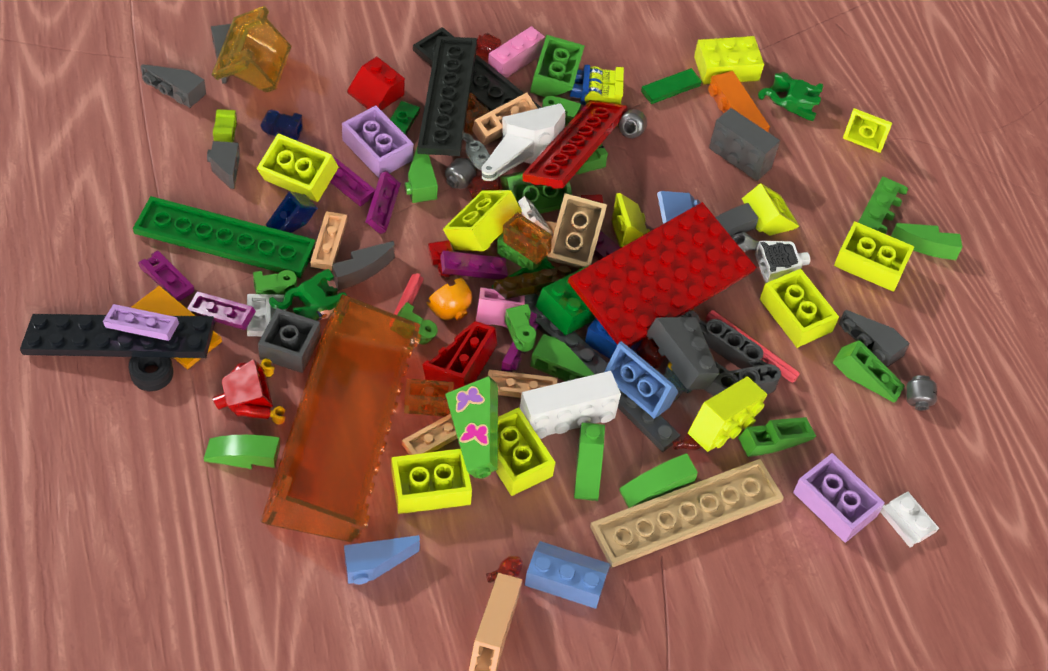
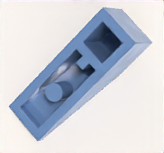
M419 535L344 545L348 584L361 585L375 580L419 552Z

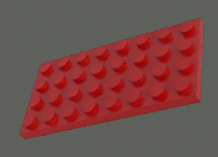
M701 202L570 276L568 283L615 343L618 345L622 341L630 347L647 337V331L656 318L680 317L753 273L757 267L705 204Z

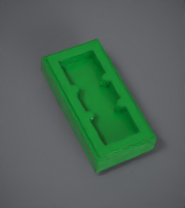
M401 101L390 120L406 135L420 113V107Z

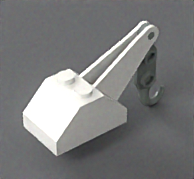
M561 103L502 117L503 139L491 155H489L485 146L480 141L474 140L470 134L464 132L463 140L466 142V153L472 164L477 169L482 170V179L493 181L522 162L532 164L565 128V109Z

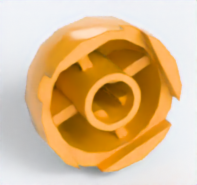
M463 278L455 279L456 284L453 286H449L447 283L429 297L430 302H426V304L437 317L443 320H451L453 318L460 320L468 314L466 310L470 307L473 298L470 287Z

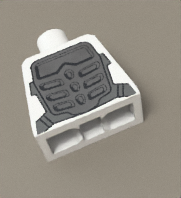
M759 241L755 252L765 283L810 264L809 253H798L795 244L791 241Z

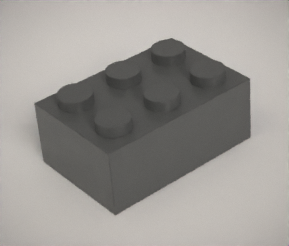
M730 108L716 120L709 149L758 181L772 168L780 140Z

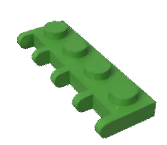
M882 176L858 223L886 234L888 228L882 225L884 218L888 220L894 219L895 214L889 211L891 205L896 207L901 205L902 200L896 197L897 193L907 194L908 188Z

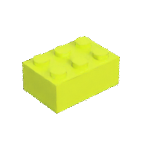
M755 36L701 39L697 42L694 58L703 85L710 84L712 76L734 71L740 82L760 81L764 62Z
M278 133L259 163L257 170L265 181L319 202L339 167L331 154Z
M482 190L443 228V231L454 250L482 252L487 250L490 244L500 237L510 224L516 221L522 210L511 190Z
M854 221L839 251L834 266L894 292L915 246Z
M798 269L764 285L760 301L796 348L833 332L839 316L802 269Z
M747 376L705 401L688 434L707 452L715 447L720 448L729 438H736L743 429L754 425L756 422L754 418L764 408L765 404L763 402L768 394Z
M518 407L499 416L498 470H496V473L510 495L513 496L553 477L555 461L520 408Z
M461 449L392 457L391 472L398 514L471 505L472 487Z

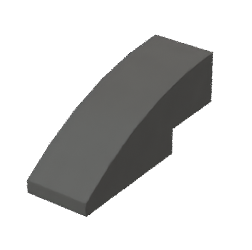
M749 203L735 207L715 217L731 237L736 233L755 229L758 222V217Z
M391 241L352 251L351 259L332 264V273L338 291L359 284L386 267L394 259V242Z

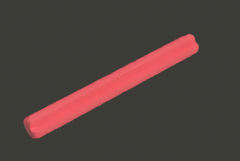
M711 310L706 317L707 322L712 319L723 321L759 345L763 350L762 361L777 366L781 371V376L791 383L798 379L800 373L715 310Z

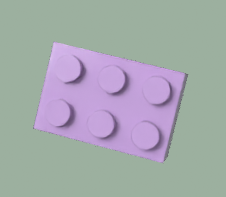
M377 106L342 123V140L378 178L385 171L391 173L413 161L414 144Z
M833 453L803 475L793 492L844 543L874 520L885 504Z

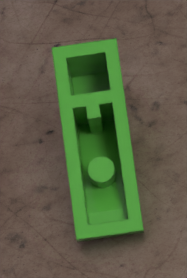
M416 149L408 172V182H405L406 194L410 195L412 203L436 200L438 184L428 154H418Z
M543 334L532 353L530 367L563 381L595 375L564 342L556 337Z
M860 340L842 347L833 361V364L847 378L891 402L897 401L905 387Z
M581 423L578 439L574 499L598 501L605 425Z

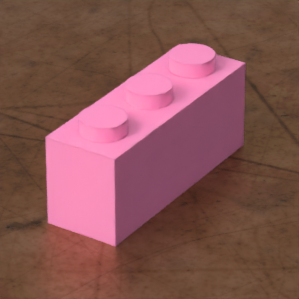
M531 26L490 52L488 64L507 78L540 56L545 36Z

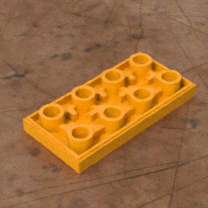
M160 286L130 307L169 316H195ZM215 331L212 334L208 353L222 342V337ZM201 358L174 359L188 370Z

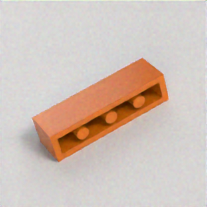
M734 71L712 76L708 91L710 96L715 99L720 111L725 113L732 108L769 132V124Z

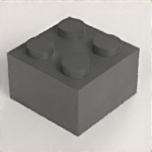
M277 308L258 342L260 360L268 358L273 364L303 373L321 338L320 322Z

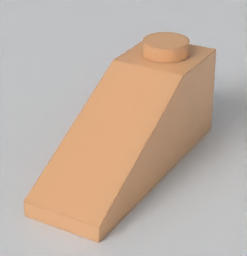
M525 93L475 119L472 131L485 146L503 136L502 117L538 108L528 93Z

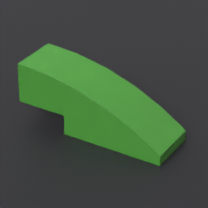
M896 223L891 235L893 238L915 246L913 250L942 259L956 260L963 247L960 234L939 232V227L934 225Z
M807 417L770 420L765 426L747 427L738 438L747 457L774 453L814 439L816 435Z
M227 435L210 438L204 461L252 469L253 465L275 468L280 451V438L265 435Z
M686 453L641 474L622 486L619 491L628 508L671 493L677 488L694 483L698 472Z

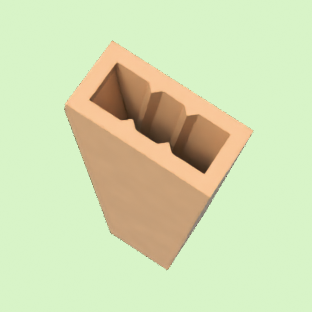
M498 573L474 642L469 671H497L523 579Z

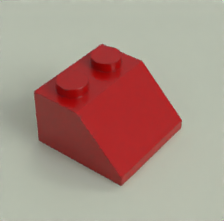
M376 56L361 66L347 89V93L365 108L370 109L377 106L382 111L405 95V78Z

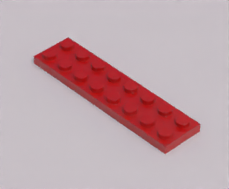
M590 100L523 173V182H529L533 185L551 186L555 189L564 188L619 124L621 117L628 111L627 106Z

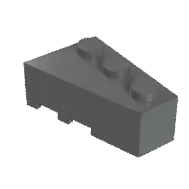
M666 317L655 319L646 336L649 340L653 339L659 346L658 352L661 356L665 355L672 364L671 369L687 390L708 389L718 376L719 371L697 318Z

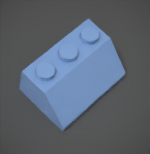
M657 192L663 224L700 204V201L698 199L695 200L690 193Z
M622 341L618 343L604 372L611 371L618 388L655 419L670 408L678 394V390L675 385Z
M540 541L527 570L525 586L596 609L610 564Z

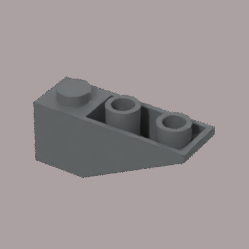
M145 64L140 66L142 79L147 85L157 88L161 93L167 94L178 103L184 104L189 108L206 95L204 79L189 70Z
M848 310L843 312L839 322L842 329L856 341L860 340L886 367H889L904 356L910 343L894 328Z

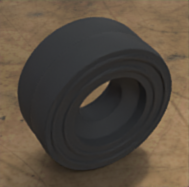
M131 357L129 361L131 380L141 390L157 391L166 387L172 380L174 371L171 358ZM150 365L158 367L153 373L145 371V368Z

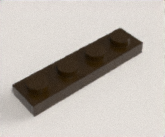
M561 265L556 268L542 269L533 273H524L519 276L495 280L493 289L505 299L541 292L542 288L574 272L566 265Z

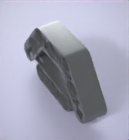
M692 310L680 316L696 317L708 347L740 368L729 371L715 362L719 374L709 388L704 389L705 391L715 396L747 376L767 394L776 390L781 377V371L777 366L762 361L763 350L759 345L719 319H712L705 323Z

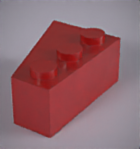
M477 321L471 323L454 338V342L446 348L442 347L436 357L422 364L425 380L450 390H456L475 382L498 345L495 327Z

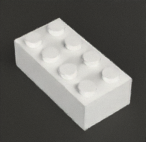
M608 371L524 391L521 395L520 410L538 437L542 439L547 435L563 434L568 430L581 428L582 422L593 424L599 422L607 423L615 419L621 393L612 372Z

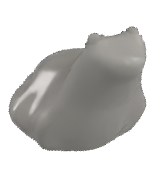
M741 232L732 236L743 252L757 249L759 241L753 239L747 233Z

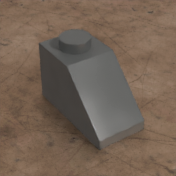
M213 141L211 150L208 149L207 162H211L212 172L230 189H235L240 161L239 143Z

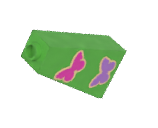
M490 376L445 394L467 472L475 478L488 477L491 472L498 470V386Z

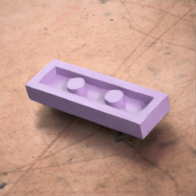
M113 304L103 320L105 328L167 341L170 340L179 325L177 317Z

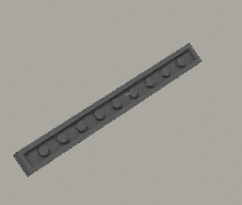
M536 293L525 295V304H528L531 312L537 314L536 323L538 324V329L543 334L556 337L564 342L594 374L605 371L608 363L575 331L565 336L535 307L539 298ZM620 390L621 395L618 409L662 452L680 440L681 435L661 415L654 419Z

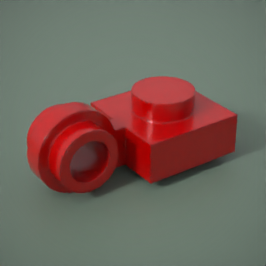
M450 241L428 243L432 266L438 265L440 276L450 277L451 274H442L440 257L442 251L453 252Z

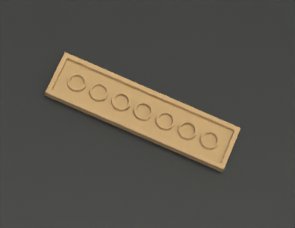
M761 459L591 522L590 528L608 563L613 568L782 502L784 497Z

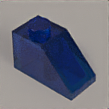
M289 191L266 223V226L292 233L305 226L318 207L305 194Z

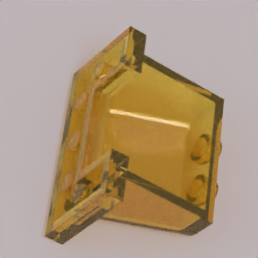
M265 6L233 18L212 72V76L216 80L233 75L264 92L277 89L292 46L267 19L269 10Z

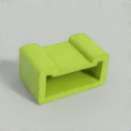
M217 109L213 128L214 141L234 142L237 125L236 110Z

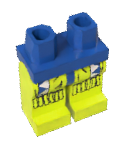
M584 64L583 70L577 71L574 82L580 84L573 85L570 97L580 98V104L586 105L590 100L621 105L624 68L616 67L614 71L604 70L596 66L590 67V65Z

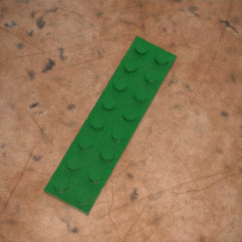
M150 196L133 227L134 234L279 273L284 270H290L298 278H302L316 245L315 239Z

